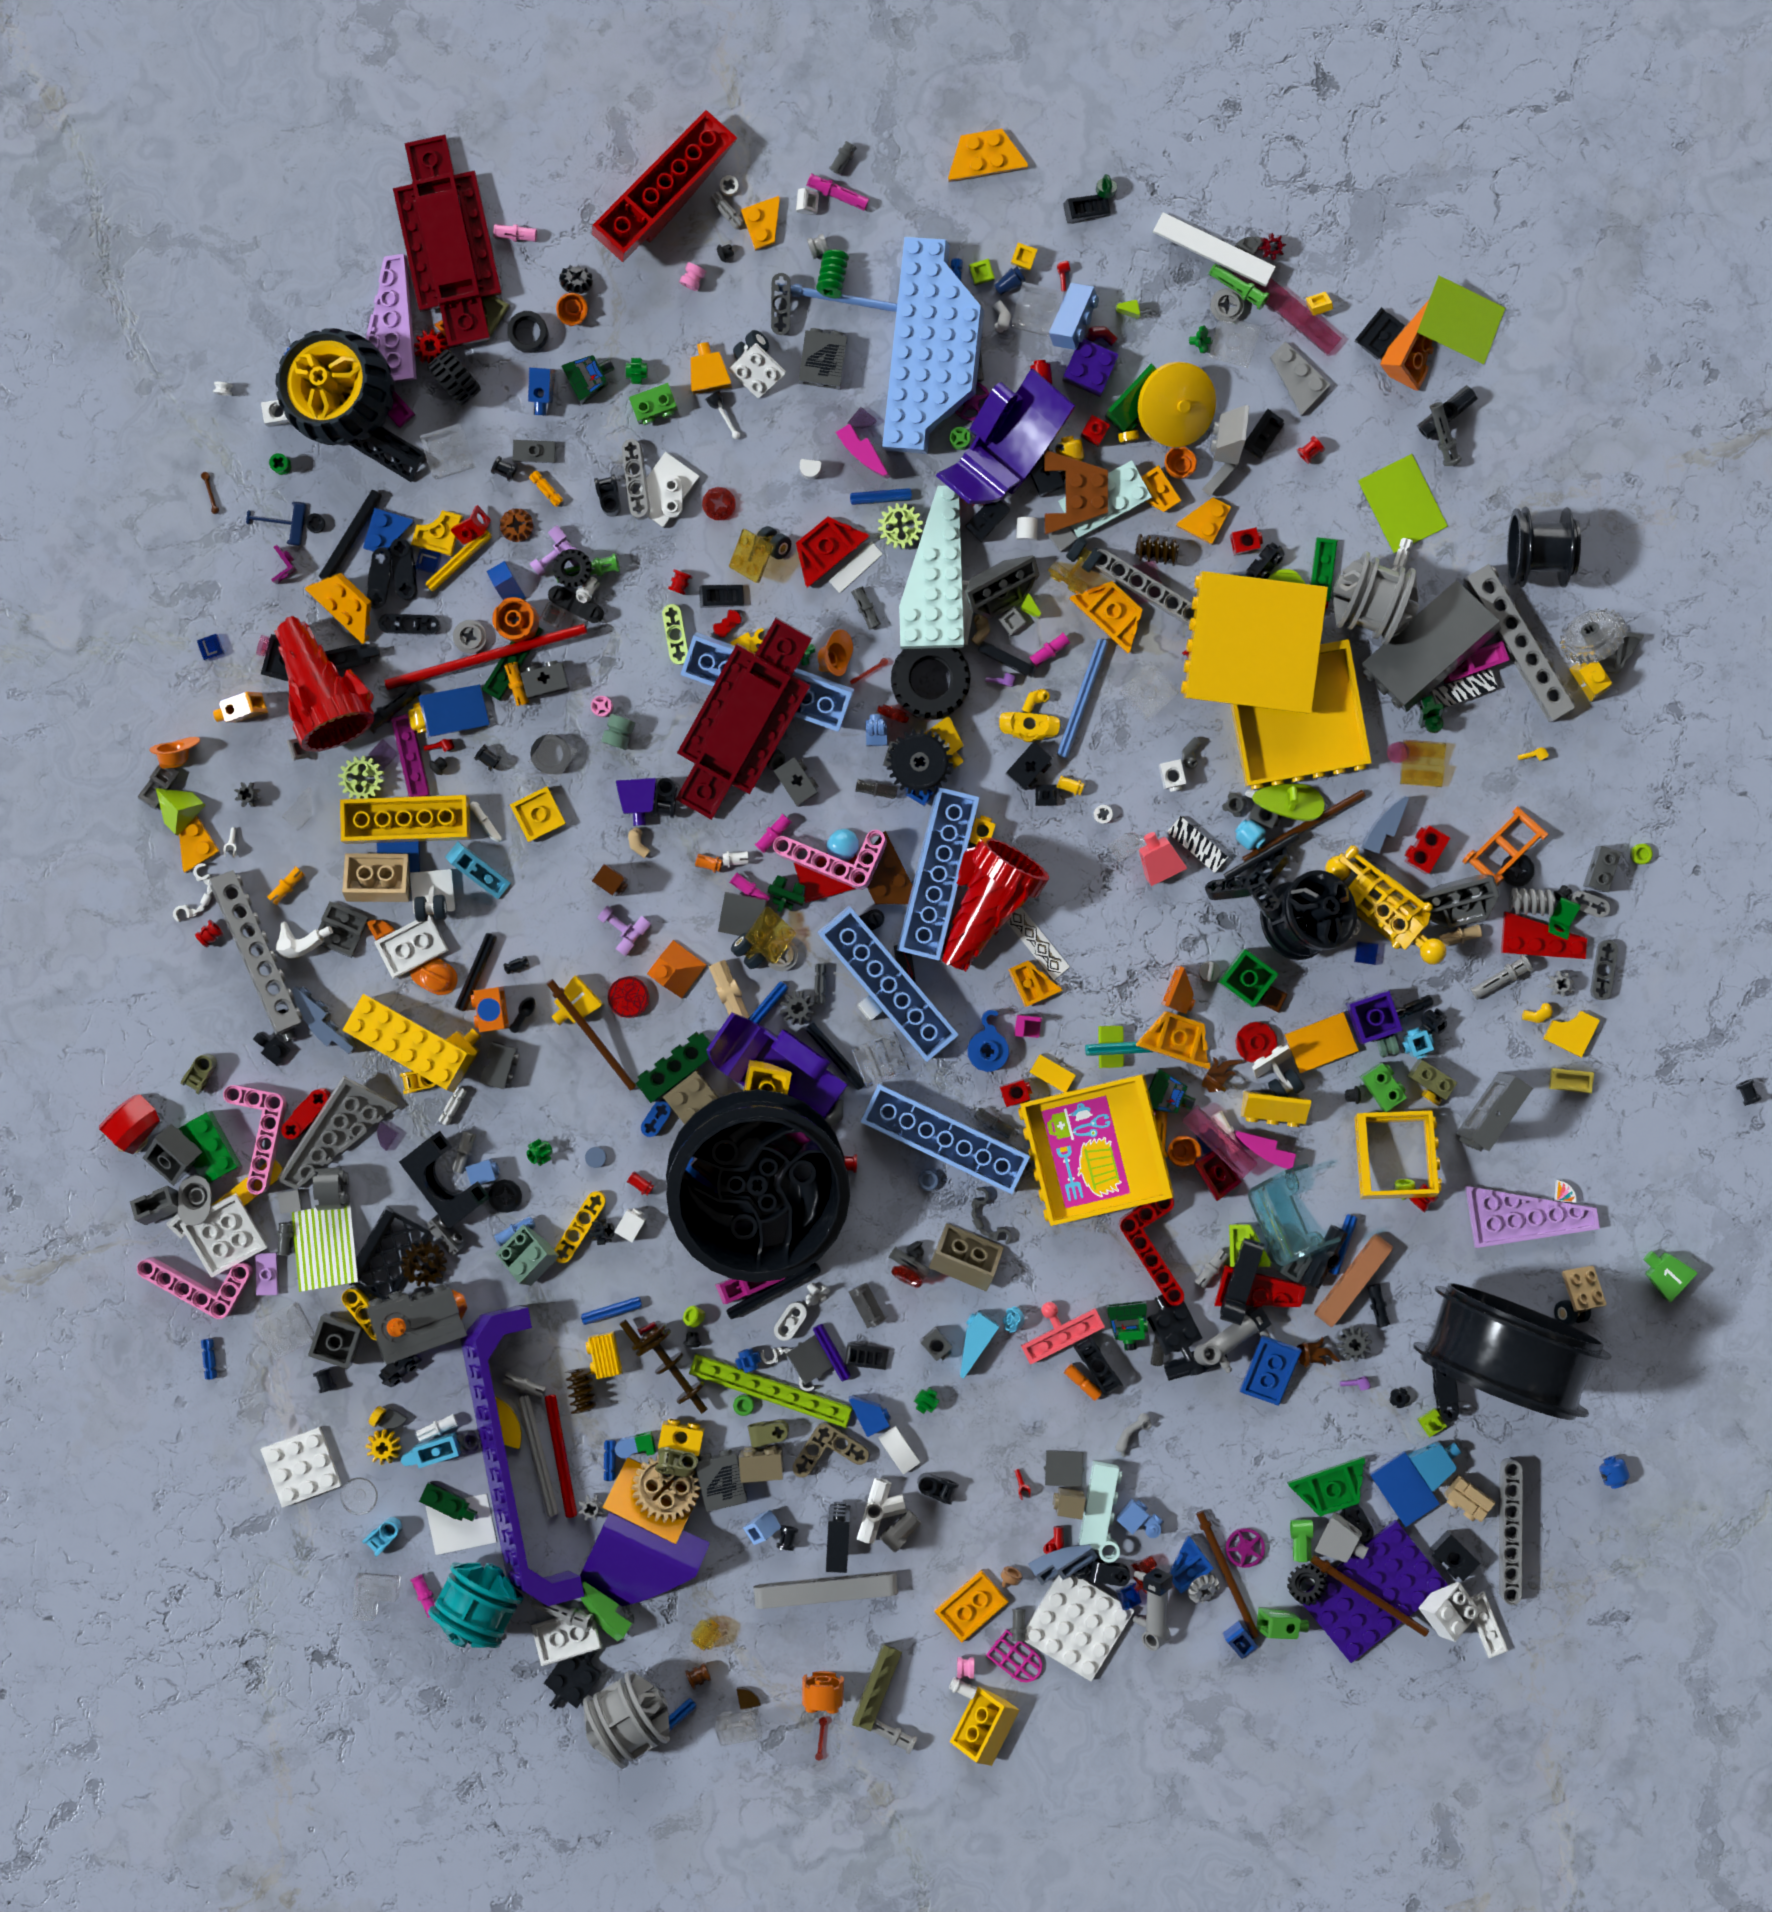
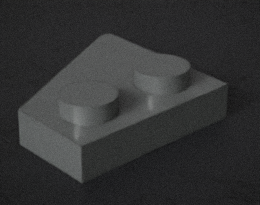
M1603 629L1602 633L1606 643L1599 649L1598 662L1604 671L1614 674L1620 673L1625 662L1631 657L1636 646L1644 638V634Z

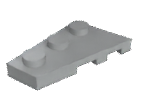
M1286 341L1270 357L1301 416L1330 384Z

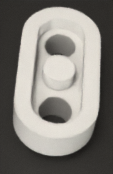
M674 475L666 476L661 483V509L668 518L678 517L683 510V485L681 480ZM670 482L675 483L674 489L668 488ZM670 503L676 505L674 510L668 509Z
M793 1302L789 1304L775 1324L774 1334L779 1340L787 1341L791 1339L806 1318L807 1310L802 1303ZM794 1309L800 1310V1314L798 1316H795L792 1313ZM787 1326L789 1331L783 1333L781 1327Z

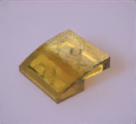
M1403 739L1400 784L1442 787L1446 743Z

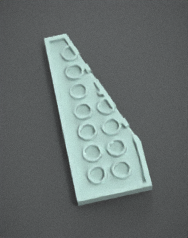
M948 486L937 487L899 605L900 649L964 647L959 495Z

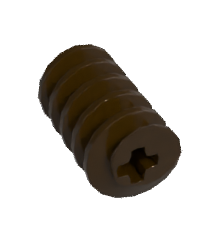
M1139 534L1134 557L1138 554L1139 561H1142L1144 556H1147L1148 562L1155 557L1157 564L1163 558L1164 565H1167L1170 559L1172 566H1175L1178 558L1179 544L1178 546L1176 545L1175 539H1172L1170 544H1168L1167 538H1163L1160 543L1158 536L1152 542L1150 535H1147L1145 540H1143L1142 534Z
M578 1368L566 1371L565 1373L571 1374L570 1377L566 1378V1381L572 1382L567 1389L574 1391L568 1397L575 1398V1401L569 1404L570 1406H576V1409L571 1411V1414L591 1411L597 1405L596 1402L591 1401L595 1398V1394L589 1393L594 1390V1386L587 1385L593 1381L591 1377H587L591 1373V1369Z

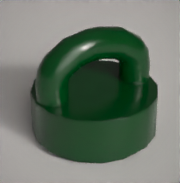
M1105 174L1097 182L1096 193L1102 198L1114 197L1117 191V184L1108 174Z

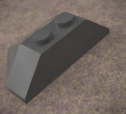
M1035 556L1004 560L972 577L965 591L971 611L992 619L1023 602L1030 592L1034 581L1040 575Z
M1493 875L1467 877L1438 885L1416 895L1424 903L1429 902L1433 905L1429 920L1446 928L1487 919L1500 896Z

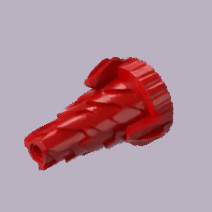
M294 616L287 617L277 627V630H274V633L280 644V647H278L279 652L285 663L289 679V715L291 720L294 721L293 730L301 748L308 752H320L339 747L356 739L370 728L374 722V712L371 707L374 699L372 692L351 669L345 671L343 678L339 676L335 665L328 660L322 644L318 645L309 625L305 622H300L299 618Z
M984 837L980 839L976 847L967 849L962 857L956 883L960 886L968 884L967 887L969 888L960 903L962 905L952 921L954 926L944 943L942 961L947 965L967 972L975 957H978L983 952L992 935H997L1000 928L1009 921L1014 912L1026 902L1028 897L1037 898L1049 880L1048 873L1029 856L997 839Z

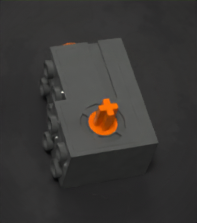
M440 1284L432 1287V1292L427 1294L423 1291L412 1294V1299H409L407 1293H402L399 1290L388 1294V1299L376 1298L368 1301L369 1305L365 1306L384 1363L387 1365L467 1336L461 1320L468 1308L464 1295L448 1286L445 1287V1285Z

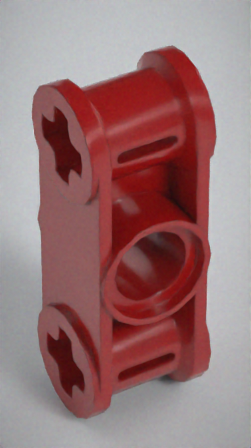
M324 1088L312 1091L281 1128L282 1135L290 1140L300 1137L312 1125L331 1096V1093ZM323 1094V1097H322V1100H323V1101H322V1102H317V1100H318V1096H317V1095ZM295 1125L296 1128L294 1130L296 1133L291 1134L289 1126Z

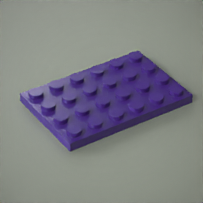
M1396 1520L1392 1521L1364 1544V1546L1369 1548L1364 1559L1352 1554L1348 1562H1342L1335 1567V1569L1407 1616H1411L1416 1612L1430 1593L1448 1586ZM1329 1574L1324 1576L1327 1579L1328 1589H1325L1327 1592L1326 1596H1321L1323 1600L1321 1602L1317 1600L1315 1605L1310 1603V1606H1307L1305 1603L1303 1604L1350 1663L1354 1662L1402 1623ZM1314 1584L1311 1588H1309L1306 1592L1312 1591L1313 1588H1314V1586H1315V1584Z

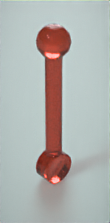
M882 658L878 664L850 680V683L853 685L879 667L886 666L888 659Z
M825 1717L819 1719L818 1751L815 1754V1759L818 1761L823 1759L824 1726L827 1724Z

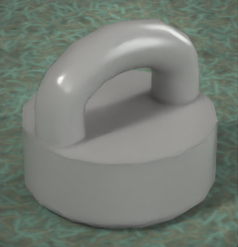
M1213 961L1204 962L1199 968L1200 977L1207 982L1217 980L1220 975L1219 965Z

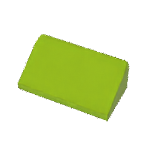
M1098 1026V1044L1124 1042L1123 1026ZM1124 1054L1099 1055V1068L1124 1067Z

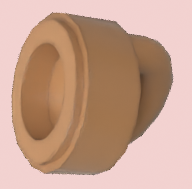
M1007 1566L1001 1572L1003 1588L1011 1585L1016 1586L1022 1580V1574L1016 1568Z

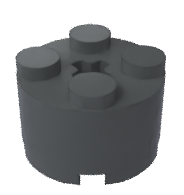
M342 1167L315 1169L314 1172L318 1175L313 1176L314 1200L319 1202V1205H315L317 1211L344 1209L345 1206H349L350 1197L349 1193H346V1185H349L348 1172H344Z

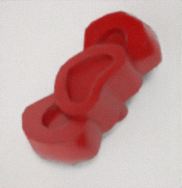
M730 609L727 612V618L722 619L721 623L713 624L715 635L725 638L732 628L740 624L741 616L739 612Z

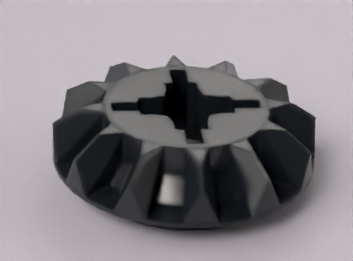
M579 264L576 267L569 265L568 268H563L559 276V282L567 292L583 294L592 287V273H589L587 268H580ZM580 276V280L572 281L573 277Z
M1524 854L1510 868L1516 867L1519 864V868L1526 870V872L1518 873V876H1515V872L1508 869L1502 875L1506 883L1512 886H1524L1533 878L1534 864ZM1510 855L1506 857L1500 868L1502 869L1513 857Z
M506 1179L494 1183L488 1194L491 1206L501 1213L514 1211L522 1200L520 1187L514 1181ZM505 1187L508 1194L514 1195L508 1198L507 1205H505L504 1198L497 1197L503 1194Z

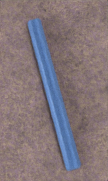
M1104 639L1097 640L1057 755L1067 758L1108 646V641Z

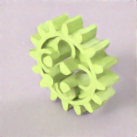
M896 503L895 509L888 506L889 512L881 513L884 519H878V523L882 524L878 531L883 532L880 536L881 540L888 539L886 542L887 546L892 542L894 543V549L898 545L905 549V544L908 543L912 547V540H919L916 534H922L923 530L918 528V526L923 525V521H917L920 514H913L914 507L908 510L907 504L900 508L899 504ZM896 513L903 515L901 518L902 525H906L909 521L915 524L913 528L903 527V534L906 535L904 540L898 538V528H894L892 531L886 530V526L889 524L897 526Z
M354 756V762L346 760L348 766H341L344 773L338 774V777L343 778L339 785L345 786L342 792H350L349 798L351 799L355 795L356 799H362V796L365 799L370 798L369 795L376 797L375 791H382L379 784L385 783V780L380 779L384 772L378 771L381 765H373V758H370L367 762L366 756H362L361 760ZM362 764L366 766V770L363 772L360 771ZM352 773L355 776L363 775L369 778L374 776L375 782L371 784L368 781L360 782L355 779L349 781L348 775ZM360 785L364 788L361 793L357 791V787Z

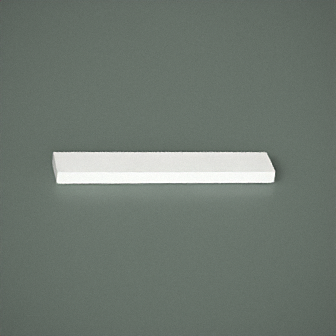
M1164 212L1153 230V233L1265 287L1276 267Z

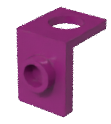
M276 544L273 548L287 565L285 570L271 579L273 583L278 584L297 569L292 563L294 558L287 550L283 551Z

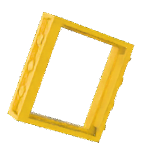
M1433 1111L1356 1114L1354 1122L1360 1200L1436 1197L1439 1191H1441L1442 1180L1438 1178L1437 1171L1440 1170V1158H1436L1439 1142L1438 1137L1434 1135L1437 1122L1435 1117H1433ZM1423 1121L1429 1189L1371 1191L1366 1123Z

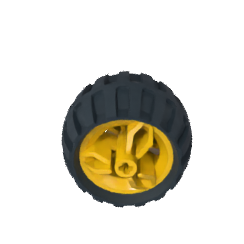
M326 328L322 329L321 332H309L302 339L294 341L289 346L290 349L280 359L279 372L276 373L275 384L278 388L276 395L286 418L300 433L322 444L346 446L356 444L360 439L366 440L374 435L373 432L384 425L386 422L385 418L393 407L392 393L395 392V385L385 357L370 341L351 331Z

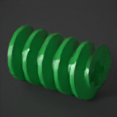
M833 249L823 253L816 289L825 297L837 299L842 295V283L845 280V268L848 265L846 261L849 260L848 254L844 251Z

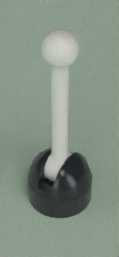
M721 392L713 393L705 400L711 408L719 409L732 431V437L739 439L740 433L735 430L722 408L724 398Z

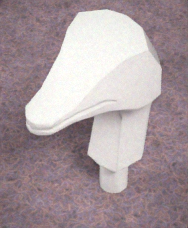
M284 921L281 923L276 951L281 958L304 956L321 945L325 937L333 934V930L330 926L320 931L315 929L305 938L295 939L287 922Z

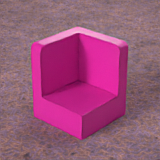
M1016 1015L1014 1036L1038 1038L1040 1036L1042 1017Z

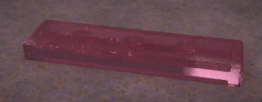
M1198 1105L1182 1119V1122L1242 1179L1257 1165V1162Z

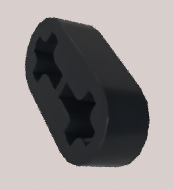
M1358 1504L1344 1508V1517L1348 1522L1359 1530L1358 1525L1360 1524L1365 1529L1369 1528L1366 1531L1368 1535L1363 1536L1361 1534L1359 1540L1367 1542L1372 1539L1374 1530L1362 1508ZM1352 1508L1355 1511L1359 1510L1356 1513L1359 1518L1357 1521H1355L1353 1516H1348L1351 1514L1350 1510Z

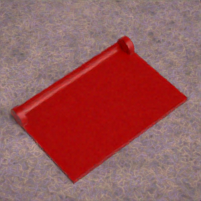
M855 855L850 861H848V863L854 865L857 859V855ZM825 858L819 859L816 864L817 867H824L827 860ZM794 863L799 883L806 886L804 894L805 903L856 889ZM839 866L836 869V875H843L846 872V867ZM858 874L855 877V883L861 884L864 880L861 874Z

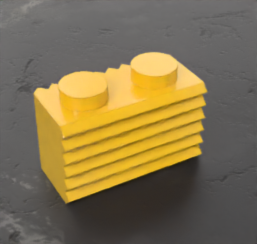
M611 1331L589 1336V1341L586 1342V1350L588 1354H592L593 1362H590L592 1375L596 1374V1378L600 1379L622 1374L623 1369L615 1332Z

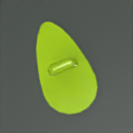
M1304 784L1268 786L1258 790L1252 796L1253 801L1260 807L1275 814L1301 821L1316 820L1323 813L1325 805L1320 793L1313 787Z

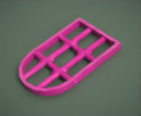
M1006 1629L1000 1638L995 1641V1644L987 1652L986 1656L1010 1674L1012 1678L1020 1682L1034 1681L1042 1671L1040 1656L1024 1642H1016L1014 1646L1008 1643L1003 1637L1006 1633L1012 1636V1633ZM1000 1641L1009 1647L1010 1651L1007 1655L996 1648ZM1020 1643L1031 1651L1028 1657L1017 1650ZM993 1649L1002 1656L1003 1660L1000 1663L989 1655ZM1013 1652H1016L1023 1658L1024 1662L1021 1666L1010 1659V1655ZM1033 1655L1038 1658L1040 1667L1031 1661ZM1006 1660L1016 1667L1017 1671L1014 1674L1003 1666ZM1027 1662L1038 1670L1034 1677L1023 1668ZM1021 1671L1030 1679H1020L1017 1675Z

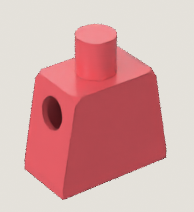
M1150 832L1144 836L1147 845L1139 849L1145 878L1151 886L1187 869L1166 837L1158 839L1155 832Z

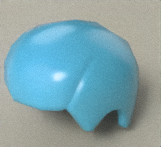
M838 829L827 840V853L848 862L856 855L859 849V840L854 832L848 829Z

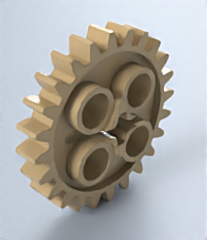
M658 1454L656 1461L650 1457L648 1464L643 1462L641 1465L642 1469H637L636 1473L638 1476H634L633 1481L638 1484H634L631 1489L637 1492L632 1497L639 1498L635 1504L636 1506L643 1505L641 1513L646 1510L649 1511L648 1518L654 1514L655 1521H658L659 1517H663V1522L666 1523L668 1517H670L672 1522H674L676 1515L682 1519L684 1516L683 1512L689 1514L691 1511L689 1507L694 1508L696 1505L693 1500L699 1498V1495L694 1493L700 1490L699 1486H695L699 1479L693 1478L696 1471H693L689 1477L679 1476V1479L671 1484L669 1490L666 1489L658 1499L653 1501L652 1498L661 1491L662 1487H666L676 1476L671 1475V1477L667 1478L655 1470L659 1461ZM653 1484L656 1487V1491H649L646 1485ZM675 1486H684L685 1492H678ZM661 1499L669 1500L671 1505L668 1507L663 1506Z

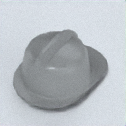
M189 1176L179 1186L178 1215L182 1222L191 1226L204 1222L209 1216L212 1194L210 1185L201 1176Z

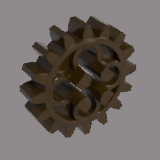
M420 1241L417 1247L415 1244H411L413 1249L411 1251L405 1250L407 1257H401L402 1261L405 1262L401 1264L402 1270H405L403 1272L405 1278L409 1277L410 1283L416 1281L417 1286L424 1282L427 1287L429 1281L435 1284L436 1277H443L440 1272L446 1271V1267L443 1265L447 1263L446 1258L443 1257L445 1253L443 1250H439L440 1247L437 1244L432 1247L431 1241H428L426 1245ZM429 1253H434L433 1257H431V1256H430V1257H427V1256H428ZM418 1255L423 1263L427 1262L430 1268H435V1270L429 1272L424 1264L420 1265L418 1260L413 1259V1257ZM416 1270L420 1271L419 1274H414Z

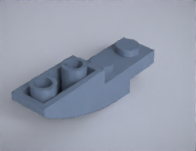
M294 987L292 991L297 1007L315 1036L326 1047L331 1046L335 1042L346 1053H352L357 1048L353 1044L355 1040L346 1033L344 1035L337 1030L339 1028L338 1025L333 1021H326V1018L331 1014L327 1011L328 1006L321 1000H314L311 997L312 993L306 987Z

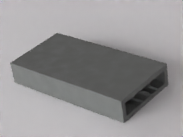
M1456 580L1419 612L1413 621H1409V625L1401 633L1392 637L1387 645L1383 644L1362 663L1363 674L1369 681L1374 680L1378 684L1377 688L1383 695L1388 694L1392 698L1391 702L1397 709L1402 708L1405 712H1408L1500 631V621Z

